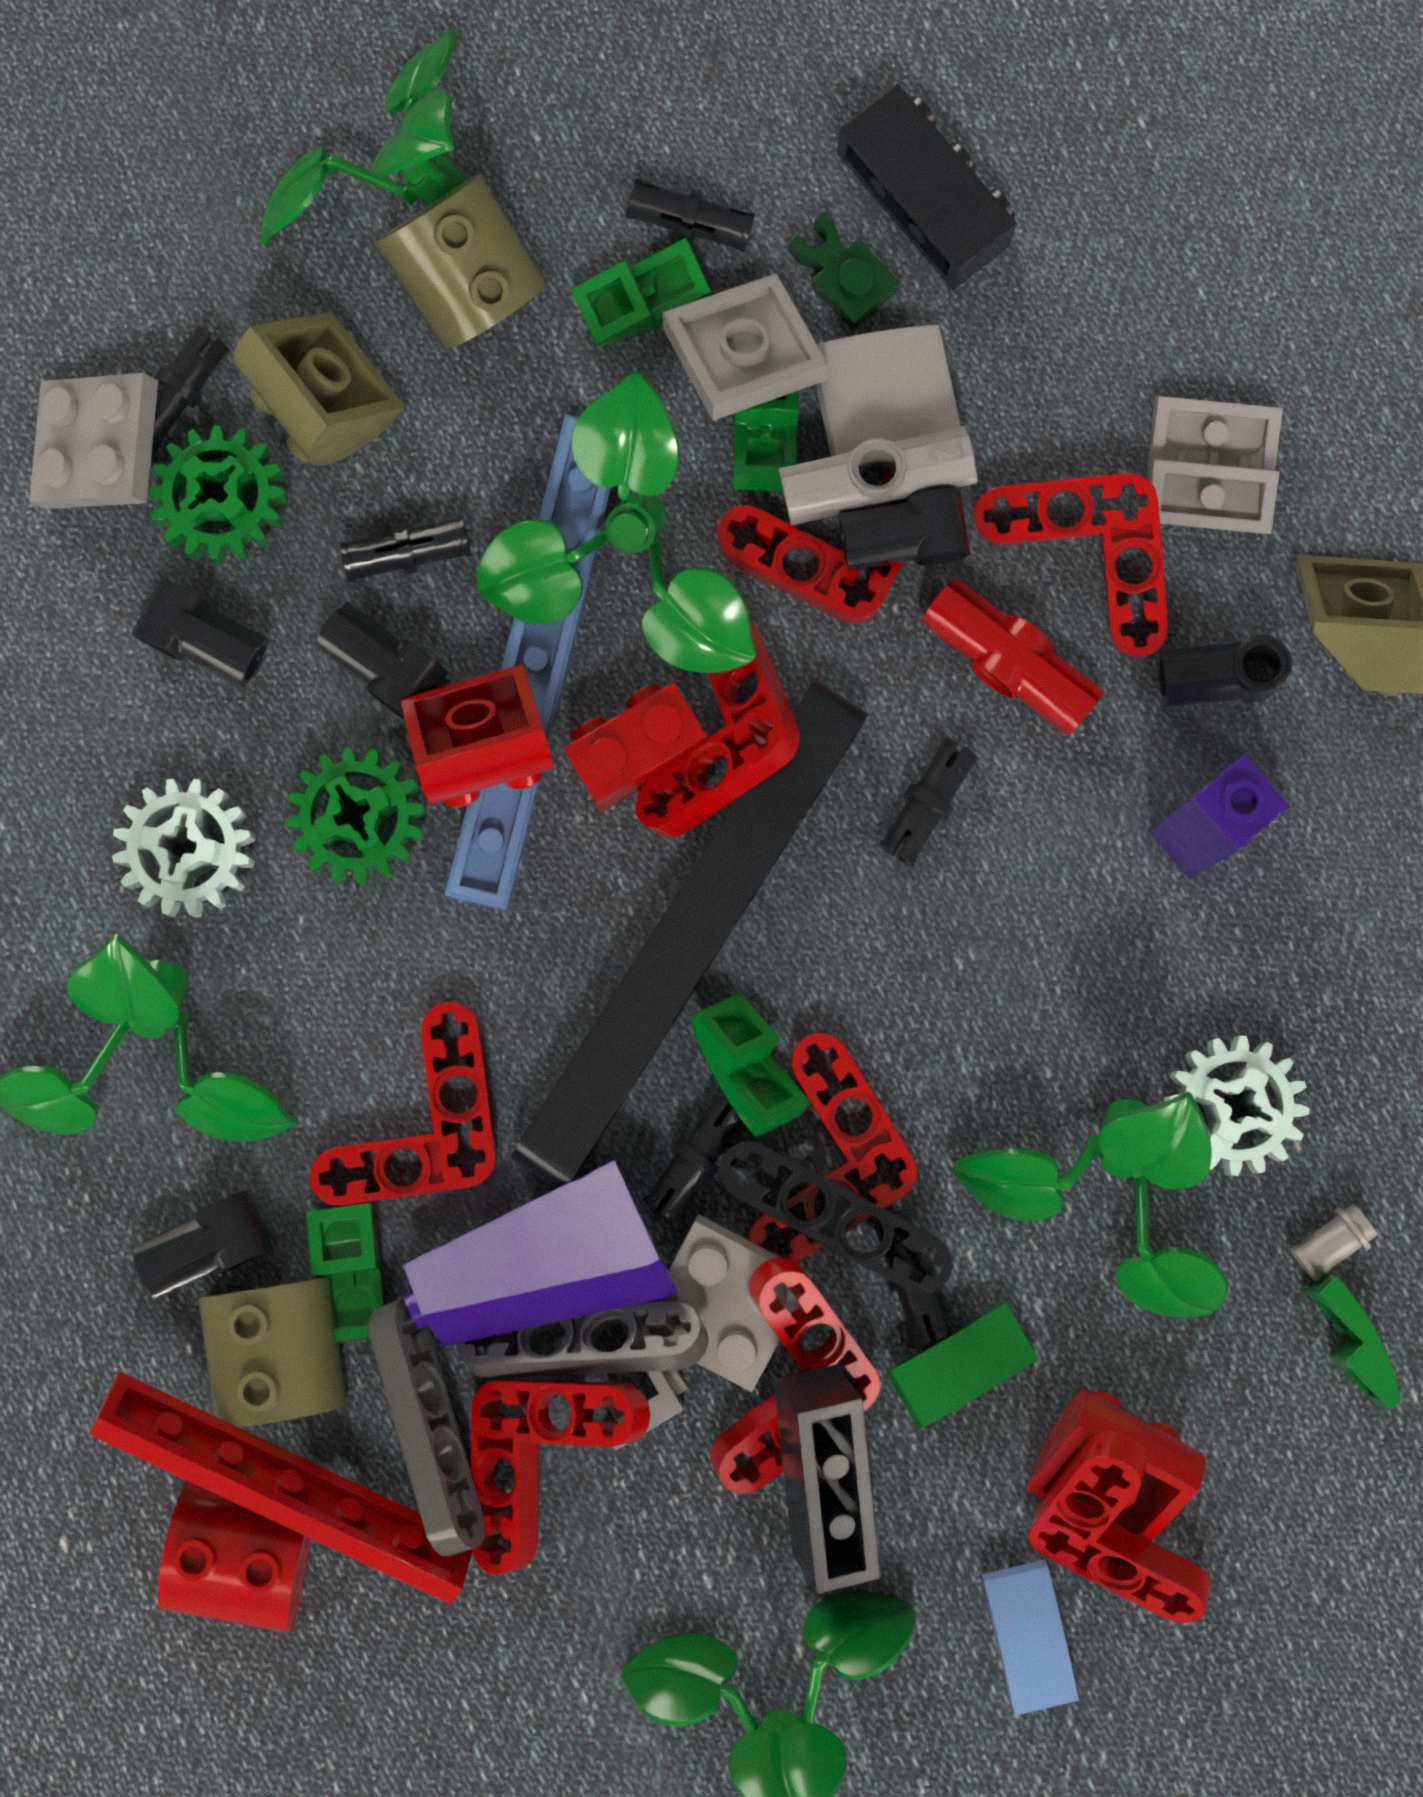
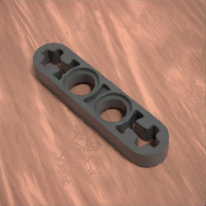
M404 1298L372 1310L368 1324L369 1335L425 1533L429 1543L441 1556H452L475 1549L482 1543L485 1534L484 1517L429 1326L422 1329L416 1326L407 1309Z
M667 1301L639 1303L499 1334L496 1336L501 1343L491 1344L486 1355H481L477 1350V1346L487 1345L489 1337L456 1344V1350L473 1373L479 1377L491 1379L681 1370L691 1367L702 1358L707 1350L709 1339L708 1331L693 1307L684 1302ZM614 1325H622L628 1328L627 1341L621 1348L609 1353L597 1350L598 1337L605 1329ZM644 1325H646L652 1336H644L642 1329ZM683 1325L688 1334L680 1335L677 1339V1345L669 1347L663 1337L673 1336L675 1326ZM552 1328H559L565 1331L564 1344L558 1351L546 1356L535 1353L534 1346L536 1340L543 1332ZM518 1344L520 1353L517 1354L511 1345Z

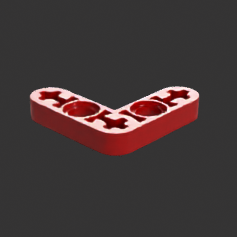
M889 469L880 486L888 483L894 477V473ZM749 505L736 506L727 511L721 518L717 529L718 549L723 558L730 564L850 624L865 623L874 618L881 609L905 563L872 567L875 570L868 581L866 595L873 600L870 603L860 600L855 608L844 603L846 592L839 587L842 584L852 587L856 583L862 569L847 571L841 550L759 508ZM747 523L756 526L755 538L772 547L774 535L783 538L775 550L772 566L769 567L762 563L766 558V550L755 544L748 543L743 551L734 547L735 536L730 532L731 528L742 530ZM797 549L811 552L818 561L819 568L816 574L804 581L790 578L785 573L782 564L783 559L789 552ZM876 569L889 571L886 577H883Z
M1125 473L1018 484L990 489L980 497L975 506V523L982 537L994 545L1009 546L1102 536L1109 625L1113 644L1121 653L1134 658L1150 656L1161 648L1167 637L1168 616L1159 502L1156 489L1148 479L1139 474ZM1127 486L1134 488L1136 497H1146L1147 507L1138 509L1135 520H1124L1122 510L1102 511L1105 525L1093 526L1091 524L1094 503L1089 489H1103L1101 502L1119 499L1122 488ZM1063 492L1075 494L1080 498L1084 506V515L1080 522L1068 528L1053 524L1047 514V506L1050 500L1055 495ZM1040 495L1037 515L1043 529L1042 531H1028L1030 518L1012 521L1010 532L1004 534L998 533L995 523H985V513L995 511V501L1005 499L1008 500L1011 510L1029 509L1026 496ZM1132 548L1146 552L1151 558L1153 565L1150 577L1143 583L1136 585L1122 581L1115 569L1118 556L1125 550ZM1150 590H1155L1156 603L1143 601V614L1146 622H1156L1157 633L1147 636L1146 646L1134 647L1133 638L1122 636L1120 631L1121 625H1127L1131 622V602L1118 606L1116 594L1137 596Z
M751 620L752 638L757 650L755 658L750 663L730 671L707 673L727 726L652 777L642 787L637 796L635 807L641 824L667 838H677L702 823L784 767L794 757L800 741L798 725L760 630ZM757 674L758 685L756 691L748 700L738 703L737 693L741 683L748 676ZM770 728H773L772 730H770V731L768 732V734H767V736H766L765 733H766ZM768 740V744L764 748H761ZM721 758H726L727 770L723 779L717 785L708 787L707 774L711 765Z
M455 1002L441 1003L426 1013L421 1025V1040L434 1134L336 1147L324 1151L315 1159L310 1169L309 1178L313 1192L321 1201L329 1205L343 1206L470 1188L485 1183L493 1175L497 1167L498 1152L482 1032L478 1018L469 1008ZM454 1014L456 1022L468 1025V1034L458 1037L459 1057L461 1058L473 1054L475 1064L473 1068L451 1066L440 1072L437 1071L436 1060L438 1058L450 1060L447 1042L442 1039H435L434 1029L444 1026L445 1015ZM457 1076H465L471 1079L478 1091L475 1105L469 1111L461 1114L449 1111L444 1106L441 1098L445 1083ZM481 1117L483 1131L469 1130L472 1148L484 1150L485 1162L475 1165V1176L465 1177L463 1168L452 1167L450 1162L451 1155L461 1151L460 1133L454 1132L446 1136L445 1122L465 1124ZM403 1148L414 1151L420 1157L422 1163V1173L419 1179L409 1186H399L393 1183L386 1171L389 1157L395 1151ZM376 1152L373 1172L380 1187L379 1192H369L371 1179L347 1183V1194L339 1195L335 1185L325 1184L324 1173L334 1170L335 1159L342 1158L345 1168L368 1167L369 1164L364 1156L365 1153Z
M815 1033L806 1036L796 1045L791 1055V1070L800 1088L810 1100V1104L846 1163L823 1177L860 1196L852 1183L844 1178L846 1173L856 1169L858 1179L862 1181L877 1170L874 1159L878 1155L883 1154L888 1161L899 1158L904 1166V1169L900 1170L897 1174L901 1184L891 1190L889 1185L881 1183L866 1191L875 1199V1205L885 1209L903 1198L913 1188L917 1179V1166L914 1158L845 1046L836 1037L826 1033ZM812 1045H816L817 1049L821 1052L827 1051L830 1048L835 1052L837 1059L832 1062L830 1069L838 1083L849 1074L856 1084L855 1087L835 1094L826 1105H823L817 1096V1092L829 1089L823 1077L819 1073L807 1076L802 1068L809 1060L806 1049ZM849 1098H856L865 1102L872 1114L869 1128L863 1134L857 1136H849L843 1133L835 1122V1111L838 1105L843 1100ZM810 1184L788 1198V1209L802 1202L807 1221L818 1218L814 1210V1201L821 1190L817 1186ZM762 1214L752 1225L749 1232V1241L760 1246V1243L767 1238L764 1227L770 1222L774 1221L781 1229L788 1226L766 1214ZM863 1214L852 1218L846 1226L845 1233L872 1216ZM798 1233L788 1241L792 1252L785 1256V1258L792 1259L798 1263L824 1245L816 1241L809 1243L807 1236ZM775 1250L769 1251V1252H771V1253H773V1254H775V1255L781 1257L780 1254H779L778 1252H776Z
M785 1257L772 1258L762 1263L754 1271L749 1282L750 1296L762 1316L803 1372L836 1365L840 1360L856 1381L853 1387L862 1398L863 1412H865L876 1401L880 1392L881 1381L875 1368L798 1263ZM781 1282H784L789 1287V1290L801 1305L791 1314L773 1291V1288ZM822 1323L830 1325L829 1338L821 1347L815 1350L800 1348V1339L809 1327ZM775 1394L722 1432L713 1443L710 1461L722 1484L731 1492L739 1494L753 1493L784 1472ZM766 1432L769 1433L776 1444L771 1449H769L764 1439L761 1438V1435ZM742 1452L752 1459L744 1467H741L740 1464L733 1460Z
M513 1378L488 1382L477 1390L471 1408V1475L485 1523L483 1541L477 1548L472 1549V1555L478 1566L485 1572L493 1575L505 1574L525 1568L536 1555L538 1545V1443L612 1447L636 1442L643 1437L649 1427L651 1415L649 1403L638 1388L626 1383ZM556 1394L562 1395L567 1400L571 1410L570 1422L563 1431L556 1428L549 1417V1404ZM502 1401L506 1405L527 1404L526 1415L507 1418L506 1415L498 1413V1402ZM614 1406L615 1409L624 1411L625 1419L622 1424L609 1419L592 1420L593 1409ZM500 1458H505L510 1462L515 1472V1484L508 1494L503 1493L498 1488L494 1479L495 1465ZM513 1506V1514H508V1511L496 1512L497 1507ZM501 1533L505 1539H511L510 1552H507V1548L498 1546V1534Z
M1110 1430L1097 1432L1090 1437L1038 1503L1028 1534L1030 1544L1044 1557L1163 1618L1180 1623L1196 1622L1205 1613L1212 1585L1206 1571L1195 1563L1113 1522L1140 1488L1148 1461L1146 1449L1138 1440L1128 1434ZM1111 1465H1115L1111 1475L1102 1470V1468L1107 1469ZM1074 1493L1089 1495L1101 1503L1087 1501ZM1108 1556L1121 1558L1131 1564L1117 1562Z

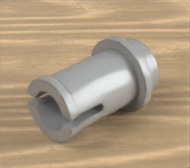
M1354 1204L1345 1210L1341 1207L1334 1209L1333 1212L1336 1217L1298 1245H1293L1289 1248L1303 1270L1315 1282H1318L1324 1274L1361 1248L1364 1252L1370 1250L1371 1245L1369 1241L1378 1236L1372 1224Z

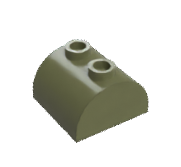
M477 173L374 241L442 350L454 348L491 328L524 306L547 286V281L480 173Z
M332 311L250 326L234 351L233 361L235 366L252 386L249 392L252 402L263 412L275 416L289 434L286 440L289 450L294 456L306 463L323 466L346 458L380 435L405 409V405Z
M329 1277L198 1298L214 1416L235 1425L236 1428L317 1415L347 1406L339 1342H335L334 1329L337 1327L334 1306L332 1315Z

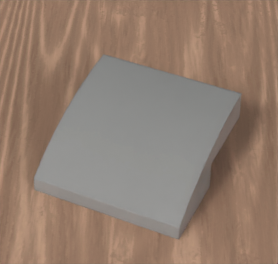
M939 324L876 331L817 344L828 363L827 381L815 385L830 456L853 452L860 443L869 439L883 438L897 442L961 427Z
M1155 396L1147 479L1156 489L1159 502L1160 524L1271 534L1280 471H1275L1283 408Z

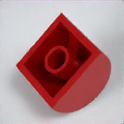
M523 664L400 699L415 766L429 805L444 801L449 807H464L475 802L483 789L504 783L511 789L529 788L539 782L542 772L555 769Z
M1082 1389L1066 1406L1050 1432L1037 1458L1025 1490L1042 1499L1090 1437L1097 1432L1110 1430L1128 1434L1144 1446L1147 1451L1148 1461L1138 1492L1113 1522L1153 1541L1199 1492L1205 1471V1455L1182 1442L1179 1433L1172 1427L1162 1423L1149 1424L1123 1410L1122 1403L1115 1396L1106 1392H1090ZM1111 1465L1107 1469L1102 1468V1470L1111 1475L1115 1465ZM1074 1493L1087 1501L1101 1503L1089 1495Z
M186 1481L176 1503L163 1550L158 1582L159 1607L163 1610L292 1633L295 1629L312 1539Z

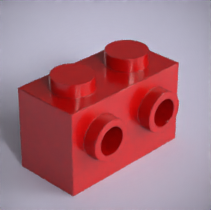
M674 682L661 690L656 683L651 684L636 692L625 701L624 704L628 709L608 722L602 716L596 717L571 733L570 737L573 743L564 748L565 754L600 814L641 790L652 777L707 740L706 733Z

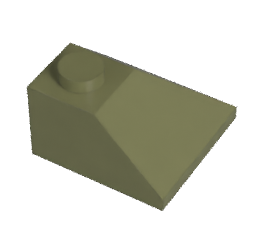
M1297 555L1295 567L1312 632L1356 683L1365 691H1375L1387 696H1397L1403 693L1423 694L1422 563Z

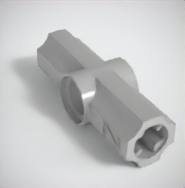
M965 426L897 442L883 438L869 439L860 443L853 452L779 468L791 526L836 516L840 513L897 505L902 500L925 491L944 488L955 489L977 484L973 449ZM876 466L888 468L894 473V477L882 486L867 484L861 478L868 469Z

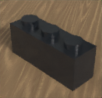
M897 83L840 128L837 147L838 156L953 291L1010 247L1017 226V222L1014 220L1015 212L1010 202L997 189L989 191L975 174L976 168L970 155L960 144L956 142L949 144L937 130L935 117L922 99L917 96L910 98Z
M837 1365L773 1379L792 1553L816 1594L880 1579L861 1396Z

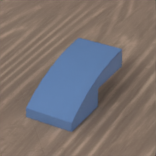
M1046 1560L982 1574L992 1628L999 1646L1009 1700L1014 1715L1079 1701L1064 1629Z

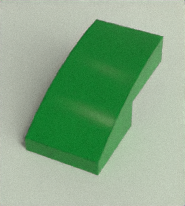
M686 237L633 266H630L624 260L571 289L591 335L599 347L663 324L662 312L714 295V291L692 244Z
M799 391L736 413L733 490L783 491L779 468L796 465Z
M741 992L694 1014L691 1022L705 1059L728 1101L756 1139L802 1115L810 1100L771 1055L780 1038Z
M371 1203L306 1211L311 1276L314 1278L329 1277L332 1315L334 1306L337 1327L334 1329L335 1342L346 1343L370 1340L368 1324L371 1312L377 1307L387 1304L384 1272L373 1206Z
M1324 1274L1318 1282L1313 1280L1303 1292L1347 1338L1329 1357L1373 1404L1392 1410L1401 1402L1397 1380L1381 1338L1368 1315L1337 1276Z
M1005 1302L995 1305L947 1337L933 1341L886 1371L915 1425L918 1429H922L1001 1384L1039 1358L1008 1304Z

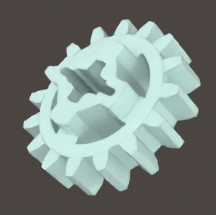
M173 778L167 779L166 795L160 797L147 787L142 790L147 804L142 810L126 805L123 809L126 815L133 820L130 829H114L113 836L127 843V848L114 854L112 859L114 863L120 866L131 868V871L120 881L124 887L130 890L144 887L138 899V902L151 908L162 898V913L167 916L175 917L180 910L181 904H184L189 915L195 918L202 917V901L208 900L214 906L222 909L226 906V902L221 891L226 886L238 891H242L245 887L242 881L235 876L238 867H254L255 861L241 853V847L253 843L255 835L248 830H237L236 826L241 824L247 815L239 806L224 811L230 796L220 788L214 791L207 799L206 784L201 780L193 779L188 792H184L179 782ZM174 810L171 819L156 828L152 827L160 817ZM207 813H210L219 823L224 835L225 844L213 840L207 829L210 820L206 818ZM187 839L196 843L194 854L185 853L180 858L172 853L175 843H185ZM144 853L155 856L160 864L158 877L162 879L161 884L154 879L148 870ZM212 868L217 869L209 880L194 887L197 877Z
M1240 1035L1234 1037L1230 1045V1051H1227L1225 1044L1220 1038L1207 1041L1208 1058L1196 1050L1189 1051L1185 1058L1192 1068L1190 1073L1173 1071L1169 1077L1175 1084L1181 1087V1091L1178 1095L1164 1097V1102L1190 1092L1195 1101L1203 1106L1208 1121L1207 1127L1212 1146L1210 1170L1221 1159L1223 1160L1226 1176H1239L1243 1161L1246 1162L1252 1174L1265 1172L1264 1155L1267 1154L1268 1157L1275 1161H1285L1288 1155L1281 1142L1284 1139L1301 1141L1304 1136L1298 1128L1292 1125L1293 1117L1309 1115V1108L1301 1104H1294L1293 1097L1294 1094L1306 1088L1305 1081L1288 1082L1285 1074L1290 1070L1294 1062L1290 1058L1281 1059L1274 1063L1271 1062L1269 1059L1272 1054L1273 1045L1268 1042L1260 1043L1253 1052H1249L1247 1036ZM1222 1064H1241L1239 1069L1234 1071L1230 1080L1222 1082L1216 1078L1211 1079L1206 1076ZM1267 1081L1271 1085L1276 1098V1109L1271 1107L1264 1088ZM1243 1093L1240 1104L1247 1108L1248 1113L1255 1117L1243 1116L1229 1119L1232 1114V1108L1224 1103L1225 1099L1217 1095L1229 1096ZM1252 1130L1265 1135L1261 1141L1251 1147L1241 1150L1231 1149L1234 1143H1238L1244 1132Z

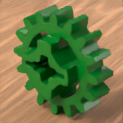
M214 425L210 440L203 441L197 432L192 429L188 431L190 446L182 450L171 442L166 446L170 456L173 458L169 466L159 463L153 464L152 470L163 483L162 485L148 488V497L153 503L163 506L157 508L150 515L159 528L169 527L163 537L173 548L185 543V553L191 560L197 562L204 551L208 550L210 559L216 566H223L226 551L233 550L239 559L244 562L248 560L246 545L254 541L265 549L270 545L263 533L267 525L275 528H282L284 522L280 515L273 510V506L287 504L288 495L283 488L273 485L279 483L285 476L278 464L266 465L272 455L263 443L254 446L250 450L251 439L245 431L240 429L233 436L232 440L228 441L221 426ZM225 458L223 462H205L212 459ZM185 479L187 481L186 497L179 503V492ZM257 481L258 498L255 508L251 512L249 510V495L257 488L254 484ZM216 488L228 495L226 500L220 504L208 496ZM214 528H233V530L224 533H210Z
M344 747L343 763L335 764L326 754L319 756L323 772L317 777L308 771H301L299 776L308 788L305 794H288L287 799L300 808V815H294L285 819V825L290 830L303 833V836L292 844L295 852L301 855L314 851V855L308 864L312 871L318 874L325 870L328 865H331V881L335 884L342 885L348 873L354 872L357 883L361 887H367L370 881V871L377 869L387 880L393 878V871L389 862L395 857L405 863H411L413 858L404 847L408 840L423 841L425 836L421 830L412 825V819H418L427 815V811L423 804L409 802V798L413 797L420 790L414 779L405 780L401 783L397 782L404 770L401 763L394 760L383 769L381 768V754L378 750L371 748L364 762L359 761L351 747ZM368 777L381 782L385 786L381 788L378 785L368 791L354 787L349 778ZM328 791L330 798L325 814L315 820L318 804L325 792ZM345 795L362 810H369L363 815V820L366 824L364 829L369 837L368 840L349 823L344 824L350 819L347 810L349 805L344 798ZM398 810L395 831L390 840L385 844L382 836L387 819L396 815ZM343 843L357 846L364 857L346 858L330 852L327 848L331 846L336 848Z

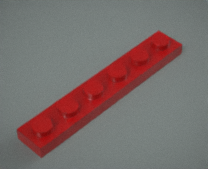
M119 1371L106 1395L89 1435L449 1604H452L462 1591L472 1549L452 1556H441L429 1543L420 1513L241 1428H236L235 1425Z

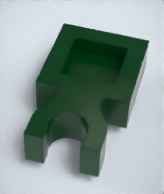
M823 212L814 220L813 229L818 235L823 237L825 243L818 248H811L797 235L789 242L788 252L801 265L819 271L812 278L811 287L854 331L898 292L900 282L859 239H856L849 247L845 248L839 241L835 224Z

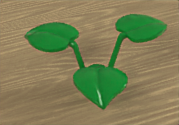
M451 28L435 42L420 50L405 64L393 80L385 98V110L391 115H395L404 109L405 116L399 125V129L385 142L377 153L371 171L336 156L327 157L328 151L324 147L319 146L302 156L285 172L275 186L264 211L261 227V243L269 249L271 236L282 230L305 211L320 191L326 176L335 171L346 173L394 193L409 205H413L419 199L426 207L470 179L448 159V152L454 150L450 130L451 94L443 87L432 91L440 81L450 62L455 42H457L458 32ZM402 170L401 176L408 182L406 185H403L386 177Z
M633 372L610 391L591 403L579 416L572 433L571 447L573 457L582 474L597 486H618V497L622 501L609 514L606 528H603L597 535L578 548L567 552L564 534L553 522L540 519L517 522L502 531L484 552L477 570V588L484 599L520 621L534 625L552 624L572 613L582 596L583 580L581 574L572 563L583 559L608 542H611L616 548L627 553H638L646 549L649 551L652 590L660 600L654 603L644 614L642 629L647 642L654 652L669 664L692 672L719 673L742 667L755 658L757 650L752 638L749 611L744 597L737 586L721 572L711 568L700 567L689 568L679 572L671 581L668 589L664 584L661 558L664 542L657 536L666 524L667 512L663 502L656 495L662 493L676 475L680 459L679 444L673 422L663 400L651 383L640 372Z
M118 933L114 934L94 955L79 964L70 974L66 985L69 998L84 1013L101 1022L116 1024L84 1076L71 1084L61 1072L47 1066L20 1067L0 1076V1107L6 1113L20 1122L44 1132L58 1135L78 1134L91 1128L98 1116L97 1105L83 1094L92 1087L128 1028L135 1034L149 1039L161 1038L167 1031L173 1030L178 1084L180 1089L187 1093L178 1100L176 1110L180 1117L194 1129L224 1141L253 1142L268 1139L285 1132L295 1124L297 1116L287 1112L270 1091L244 1076L234 1073L215 1072L205 1074L199 1077L197 1081L192 1078L189 1067L186 1032L190 1017L180 1012L189 984L187 974L180 967L169 962L159 960L146 961Z
M1190 1092L1153 1106H1147L1142 1102L1131 1099L1112 1102L1106 1109L1099 1137L1089 1136L1087 1138L1085 1150L1071 1169L1062 1175H1059V1166L1051 1156L1024 1148H1004L980 1152L960 1158L953 1163L952 1168L957 1179L989 1210L1012 1220L1039 1221L1055 1216L1061 1211L1064 1203V1196L1061 1190L1070 1189L1093 1158L1098 1157L1102 1168L1110 1175L1119 1178H1135L1137 1248L1141 1257L1127 1258L1120 1261L1117 1265V1283L1125 1296L1142 1309L1165 1317L1195 1318L1220 1311L1228 1290L1227 1279L1220 1266L1205 1254L1187 1248L1169 1247L1155 1253L1149 1239L1147 1179L1162 1188L1184 1189L1200 1183L1206 1178L1210 1170L1212 1146L1208 1127Z
M858 1590L832 1594L817 1603L807 1614L803 1625V1636L806 1645L820 1655L813 1661L803 1714L799 1718L790 1711L777 1710L767 1714L761 1721V1724L756 1723L738 1690L727 1683L738 1669L736 1653L726 1643L709 1635L698 1633L679 1634L661 1639L649 1645L625 1666L620 1676L621 1682L628 1689L636 1707L645 1716L668 1726H687L700 1722L716 1710L720 1702V1696L728 1700L746 1730V1734L735 1743L728 1761L731 1780L741 1797H834L846 1775L847 1755L845 1747L838 1736L827 1728L815 1724L814 1718L823 1674L827 1667L832 1665L835 1672L842 1678L858 1681L875 1676L887 1669L899 1658L914 1633L916 1625L915 1609L905 1600L875 1592Z

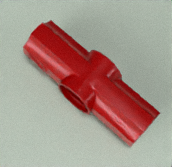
M956 576L944 587L921 619L923 625L939 636L946 644L970 660L974 673L990 688L1006 698L1015 699L1017 697L1068 738L1105 693L1096 684L1089 681L1075 668L1053 653L1054 647L1052 643L1035 626L1016 615L1007 617Z

